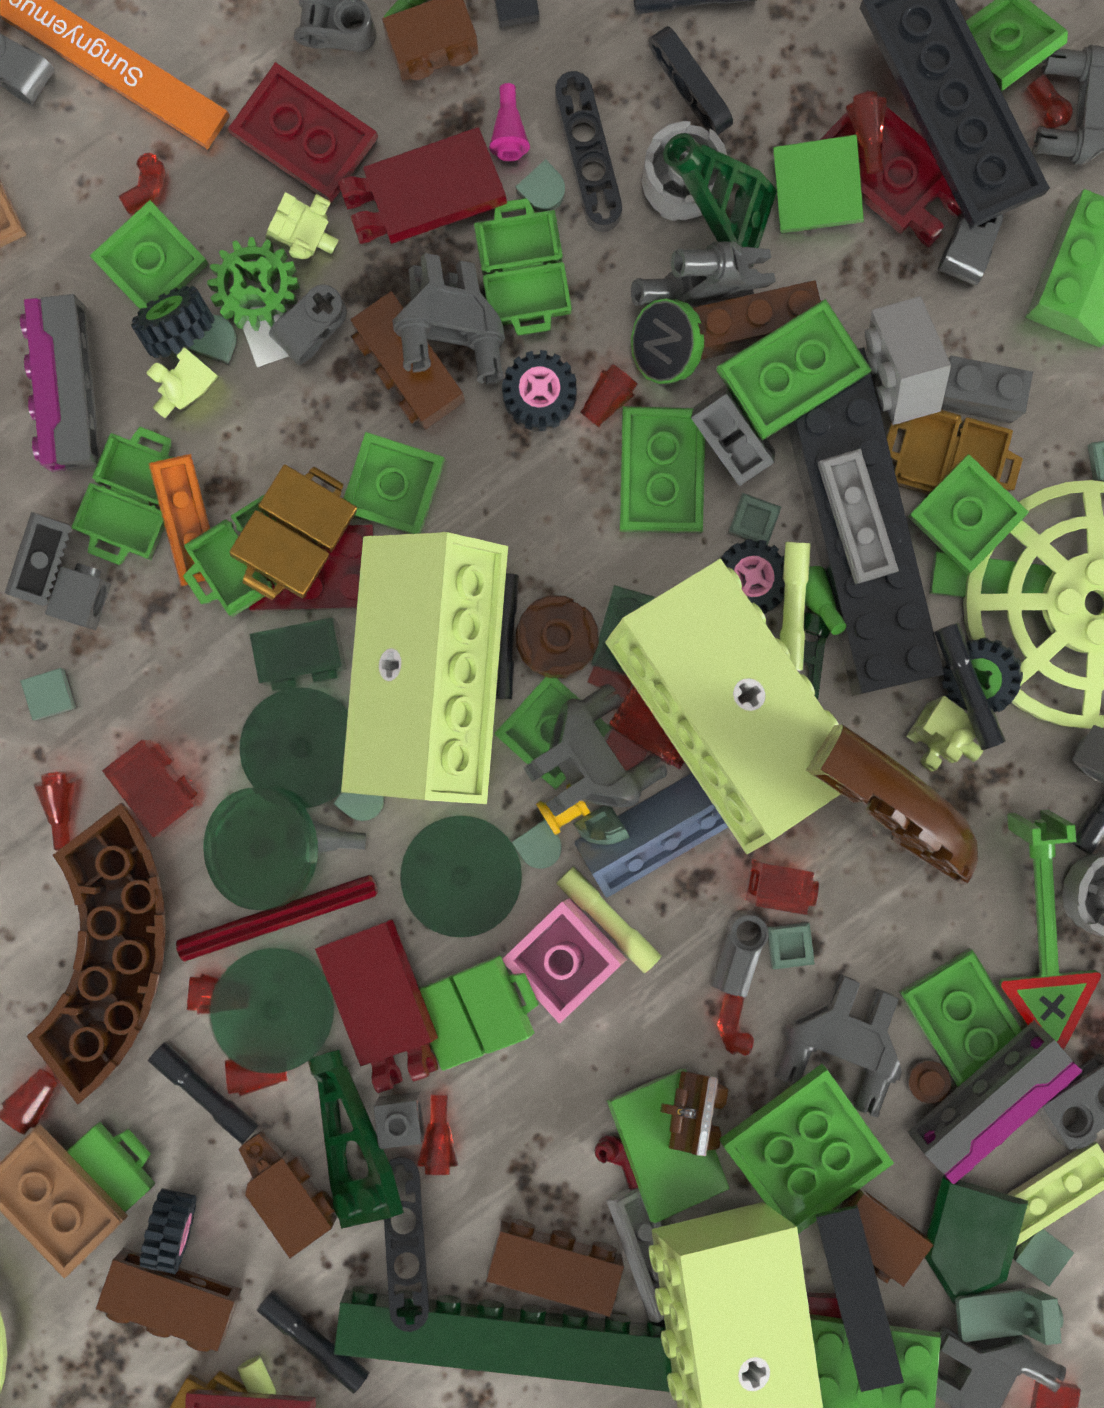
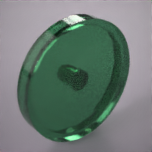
M302 687L281 690L260 702L244 724L239 747L241 764L252 786L268 800L289 808L316 807L338 797L342 793L348 718L347 707L338 699L325 692Z
M253 787L236 791L222 800L209 818L203 841L205 865L218 891L237 906L249 910H267L286 905L296 899L306 889L316 869L318 839L312 819L296 798L280 789Z
M458 815L435 821L415 836L403 857L400 882L406 904L423 925L439 934L450 937H472L493 929L511 912L521 889L522 869L516 848L501 829L478 817Z
M279 948L254 951L234 961L218 978L209 1001V1024L218 1047L235 1064L258 1073L286 1072L309 1061L325 1043L334 1017L333 995L324 974L308 958L299 953Z

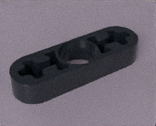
M666 26L649 37V46L655 59L705 130L709 132L711 129L719 135L733 125V118L728 106L676 32L671 27Z

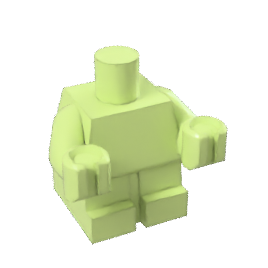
M285 192L269 225L265 239L289 250L290 256L295 259H308L310 256L312 257L317 247L332 255L339 239L324 232L328 224L326 212L330 201L316 194L309 207Z
M185 347L177 355L180 361L175 369L169 370L163 364L155 363L147 371V375L157 383H162L158 389L162 396L152 408L164 418L175 407L183 410L199 399L219 377Z
M944 695L925 705L906 736L914 743L922 741L928 745L929 749L921 758L920 763L929 771H935L942 763L941 758H939L940 755L950 763L957 762L962 755L975 762L984 751L973 741L976 736L967 713Z

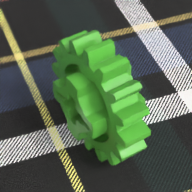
M249 237L248 246L244 248L235 240L232 242L234 252L229 254L221 249L219 254L223 263L221 265H210L213 274L217 276V278L207 280L210 290L217 292L210 297L215 307L222 306L220 314L228 320L234 316V323L237 328L242 329L246 321H249L253 330L259 331L260 321L265 320L272 327L275 323L274 316L277 314L282 316L287 312L285 309L286 303L296 305L298 302L296 296L290 292V290L300 288L298 278L292 277L297 272L293 261L286 262L288 256L283 248L274 253L273 244L268 239L263 243L262 247H258L254 237ZM280 273L281 284L279 292L276 294L274 292V283L278 280L277 275ZM233 275L234 285L229 289L230 294H228L229 277ZM243 276L247 277L250 281L253 280L255 283L260 282L265 293L259 288L251 285L247 286ZM261 306H264V307L258 308V309H250L251 307H261Z

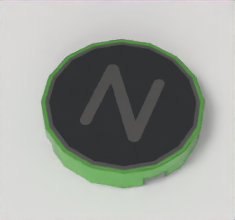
M667 298L655 300L643 308L637 317L631 335L632 356L637 369L646 379L658 384L675 383L692 375L698 366L704 349V334H700L698 323H701L698 314L688 303Z

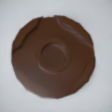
M549 595L534 601L521 615L515 630L516 648L522 661L535 673L548 678H567L581 672L592 660L599 644L598 626L592 613L585 606L582 607L579 603L574 602V599L567 596Z

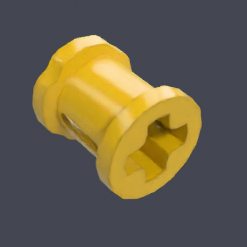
M540 800L536 803L555 836L561 832L560 828L581 814L583 816L590 814L584 801H579L556 817L546 802L544 803Z

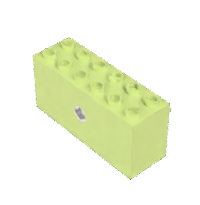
M449 532L363 537L341 792L429 801L487 804L508 546Z
M720 558L623 617L605 643L745 853L749 854L774 840L840 795L836 790L806 771L833 726L839 724L832 713L824 710L814 696L815 690L810 680L805 675L799 674L790 661V653L786 645L780 639L773 636L766 625V618L760 607L749 601L741 589L742 584L737 573L733 569L726 567Z
M764 1202L651 1229L654 1245L649 1246V1258L653 1270L656 1273L658 1272L660 1288L655 1289V1299L661 1315H664L666 1330L661 1332V1340L664 1352L671 1360L672 1373L667 1375V1381L671 1396L674 1401H677V1408H823L797 1226Z

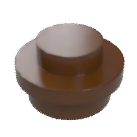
M925 1060L917 1063L911 1069L908 1076V1086L913 1096L919 1101L929 1104L937 1103L943 1100L949 1093L951 1077L947 1069L940 1063Z

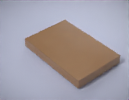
M41 1124L35 1127L0 1162V1212L64 1279L128 1217L118 1204Z

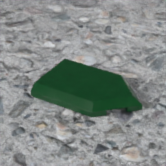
M943 1175L926 1236L933 1246L925 1256V1259L953 1305H955L957 1296L979 1294L1007 1281L1028 1201L962 1180L957 1181L953 1185Z

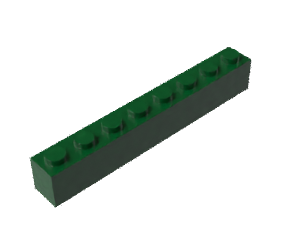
M355 1286L352 1290H345L340 1301L334 1355L670 1392L667 1375L672 1373L671 1360L666 1356L661 1340V1332L666 1330L665 1320L659 1323L650 1322V1320L647 1323L631 1322L629 1317L621 1314H611L610 1317L605 1316L604 1319L588 1317L587 1312L577 1309H567L563 1311V1314L546 1312L544 1307L532 1304L522 1305L521 1309L505 1308L503 1303L495 1300H481L479 1304L462 1303V1299L456 1296L440 1295L436 1300L429 1299V1317L425 1325L419 1330L407 1332L398 1329L391 1320L389 1294L377 1293V1289L370 1286ZM396 1291V1295L405 1292V1306L398 1308V1317H405L407 1325L415 1324V1316L422 1314V1307L414 1305L412 1291Z

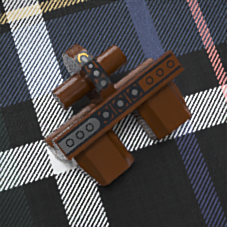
M681 1071L679 1088H676L674 1105L661 1103L660 1112L672 1115L669 1129L671 1132L670 1149L706 1156L707 1150H717L720 1148L719 1139L722 1132L719 1126L711 1125L714 1108L722 1109L726 1105L729 1090L718 1083V1078Z

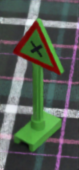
M1040 810L1041 819L1035 820V823L1028 821L1017 813H1007L1008 830L1029 843V857L1033 858L1040 973L1035 976L1000 979L999 985L1027 1026L1035 1020L1064 1050L1101 979V974L1096 970L1059 973L1052 858L1056 857L1055 844L1076 842L1075 824L1050 810Z

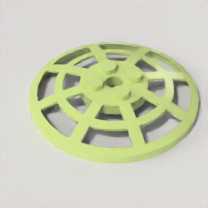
M1094 480L1065 482L1039 490L1018 502L1029 511L1050 499L1070 493H1083L1085 516L1062 521L1044 530L1040 535L1022 520L1010 533L1024 544L1026 548L1021 553L1012 570L1007 593L981 594L983 576L992 552L968 574L965 597H963L965 629L969 640L986 638L982 626L981 611H1007L1012 636L1020 651L1026 657L1020 666V670L1023 672V680L1020 686L1039 671L1044 676L1061 685L1084 690L1081 715L1069 714L1047 707L1029 697L1021 689L1012 703L1037 719L1059 726L1091 729L1093 725H1097L1103 728L1104 715L1099 714L1102 690H1104V606L1098 615H1093L1085 607V598L1089 592L1093 591L1098 593L1104 602V516L1100 494L1104 493V482ZM1086 529L1087 553L1067 560L1050 545L1053 540L1066 533ZM1038 557L1053 573L1048 578L1043 593H1022L1026 573L1033 560ZM1022 610H1042L1045 623L1052 633L1037 648L1026 631ZM1064 646L1077 652L1087 653L1086 677L1065 672L1053 665L1049 660Z

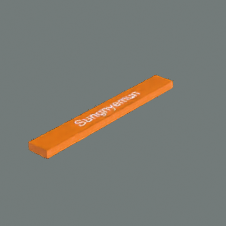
M0 0V18L207 150L229 119L230 115L226 109L54 0Z

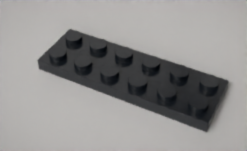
M862 0L859 9L969 228L972 229L1045 195L1050 187L956 1Z

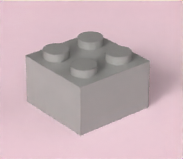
M919 296L873 309L870 326L868 329H865L866 356L871 368V377L874 378L877 386L875 393L880 410L888 412L893 425L941 412L951 364L922 297Z

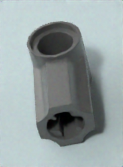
M744 909L734 913L728 921V932L711 986L731 995L747 997L761 950L768 940L769 932L767 925L757 913ZM745 921H754L758 924L756 937L749 941L737 938L738 926Z

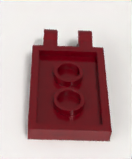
M867 90L820 140L857 135L862 201L900 234L910 226L917 238L924 245L930 247L941 236L940 232L945 227L938 218L925 210L930 203L938 197L944 208L953 217L958 218L962 212L926 140Z
M479 127L364 166L365 178L349 176L338 181L347 210L355 209L366 202L374 200L379 211H360L350 216L360 244L371 242L377 237L386 234L390 244L507 204L504 188Z
M393 919L315 948L359 1065L361 1067L371 1063V1079L377 1094L394 1088L393 1085L403 1081L401 1071L396 1065L393 1055L407 1051V1068L413 1082L430 1076V1072L438 1070L437 1060L428 1044L436 1040L438 1036Z

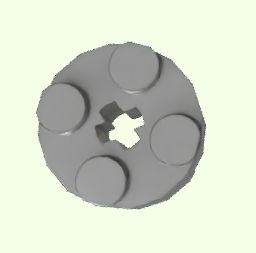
M681 121L667 125L654 135L650 146L646 150L642 175L645 197L652 207L660 212L663 218L671 221L700 217L702 213L682 177L664 161L663 151L667 142L677 134L687 133L698 144H703L727 155L725 145L716 132L711 129L708 132L700 126L690 125V121ZM684 151L681 154L679 161L683 160L688 155V153ZM713 168L708 184L710 192H712L718 170Z
M1099 852L1078 859L1076 864L1071 867L1064 880L1062 897L1063 908L1067 916L1077 926L1091 934L1104 937V853Z

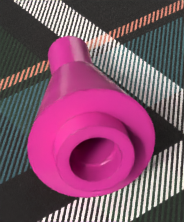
M504 83L499 87L500 109L497 113L489 150L499 159L511 162L525 155L530 150V144L519 111L516 108V87L514 84Z

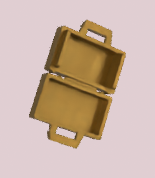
M944 410L895 425L891 422L887 436L891 458L895 461L894 471L898 486L929 494L945 478V475H948L968 454L1007 491L1015 490L1023 461L1022 457L1008 450L1013 430L969 417L962 421L961 415ZM899 428L904 430L897 453L892 451ZM1005 460H1012L1006 483L1000 482Z
M286 464L282 466L259 503V511H254L230 549V556L247 566L243 584L271 600L284 589L301 598L306 596L329 558L327 551L332 552L357 512L355 505L340 497L344 485L342 482L315 466L306 475L299 473ZM315 476L334 487V492L314 482L312 478ZM256 571L277 583L274 589H271L254 579L252 575Z

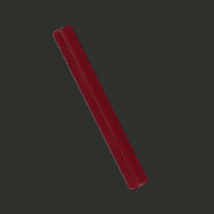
M367 875L176 941L178 956L181 961H188L373 898L378 894L375 880L372 875Z

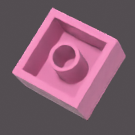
M569 898L562 901L502 960L513 974H526L536 999L560 1024L627 959Z

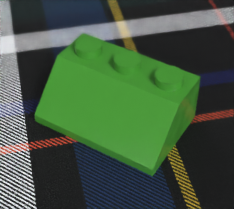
M1083 189L1067 208L1025 318L1100 348L1104 345V196Z

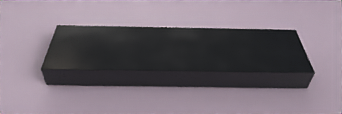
M858 1205L816 1214L821 1240L861 1392L904 1383Z

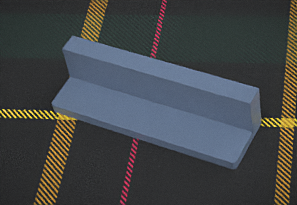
M693 773L618 816L630 838L615 844L599 845L581 837L575 841V845L604 896L608 898L728 828V826Z

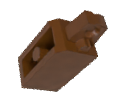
M262 1131L252 1136L240 1146L238 1150L252 1176L247 1183L245 1196L289 1259H291L332 1229L337 1219L334 1214L333 1200L325 1190L320 1192L310 1180L312 1172L300 1155L294 1157L289 1149L283 1153Z

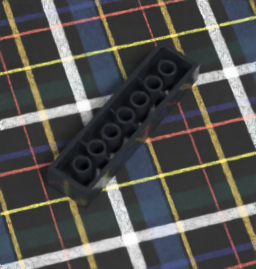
M858 348L868 364L865 348ZM870 372L862 379L787 425L820 564L826 570L836 604L835 608L847 625L846 629L838 634L852 696L944 675ZM861 448L899 571L855 585L817 463L820 460Z

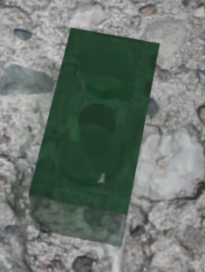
M334 618L249 634L258 682L264 686L271 685L272 691L297 687L296 680L312 677L313 683L338 679V671L347 670L338 622Z

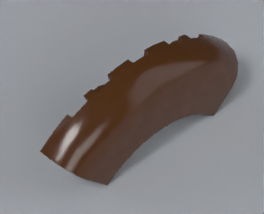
M834 725L806 771L854 803L868 804L865 809L868 814L886 829L893 831L891 840L961 885L968 884L978 863V844L966 819L930 786L885 752L845 725Z
M123 803L117 805L53 854L69 884L74 904L77 905L79 912L80 931H78L77 951L73 965L74 972L66 991L62 993L54 1008L40 1025L26 1037L77 1105L102 1085L121 1063L136 1041L149 1015L156 995L164 960L166 924L160 878L148 844L139 826Z

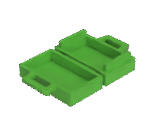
M527 198L507 201V204L495 208L494 220L474 223L486 300L497 312L503 325L512 324L517 336L550 331L551 317L571 314L572 307L565 266L562 262L563 254L555 210L534 213L530 201ZM526 209V215L502 218L501 213ZM544 319L545 322L520 327L521 322Z
M139 427L130 440L110 433L92 476L96 483L104 485L101 487L89 483L72 524V529L90 536L88 553L117 565L124 562L129 552L152 560L165 526L161 511L154 505H148L150 502L159 506L148 464L174 458L169 456L171 448L170 438L143 427ZM141 437L163 445L161 452L138 444ZM98 540L121 548L118 556L97 548Z
M264 495L231 515L238 532H242L254 511H259V503ZM225 519L184 545L195 564L183 577L201 604H207L218 599L228 615L234 617L265 596L243 584L247 566L230 556V549L239 536L233 528V523ZM199 571L213 590L207 596L193 576ZM256 571L252 575L254 579L273 589L271 587L272 583L265 576Z
M500 955L419 988L438 1036L436 1040L428 1044L430 1049L433 1050L442 1071L479 1058L486 1053L489 1054L524 1041L535 1033L527 1013L538 1006L539 1003L525 973L509 974ZM514 982L517 983L520 992L524 998V1001L526 1003V1005L524 1006L522 1005L521 1000L517 994V991L513 985Z
M98 1122L67 1150L72 1158L124 1212L129 1210L155 1185L152 1178L142 1169L151 1153L129 1129L113 1137L104 1125ZM122 1140L140 1158L137 1162L120 1144Z

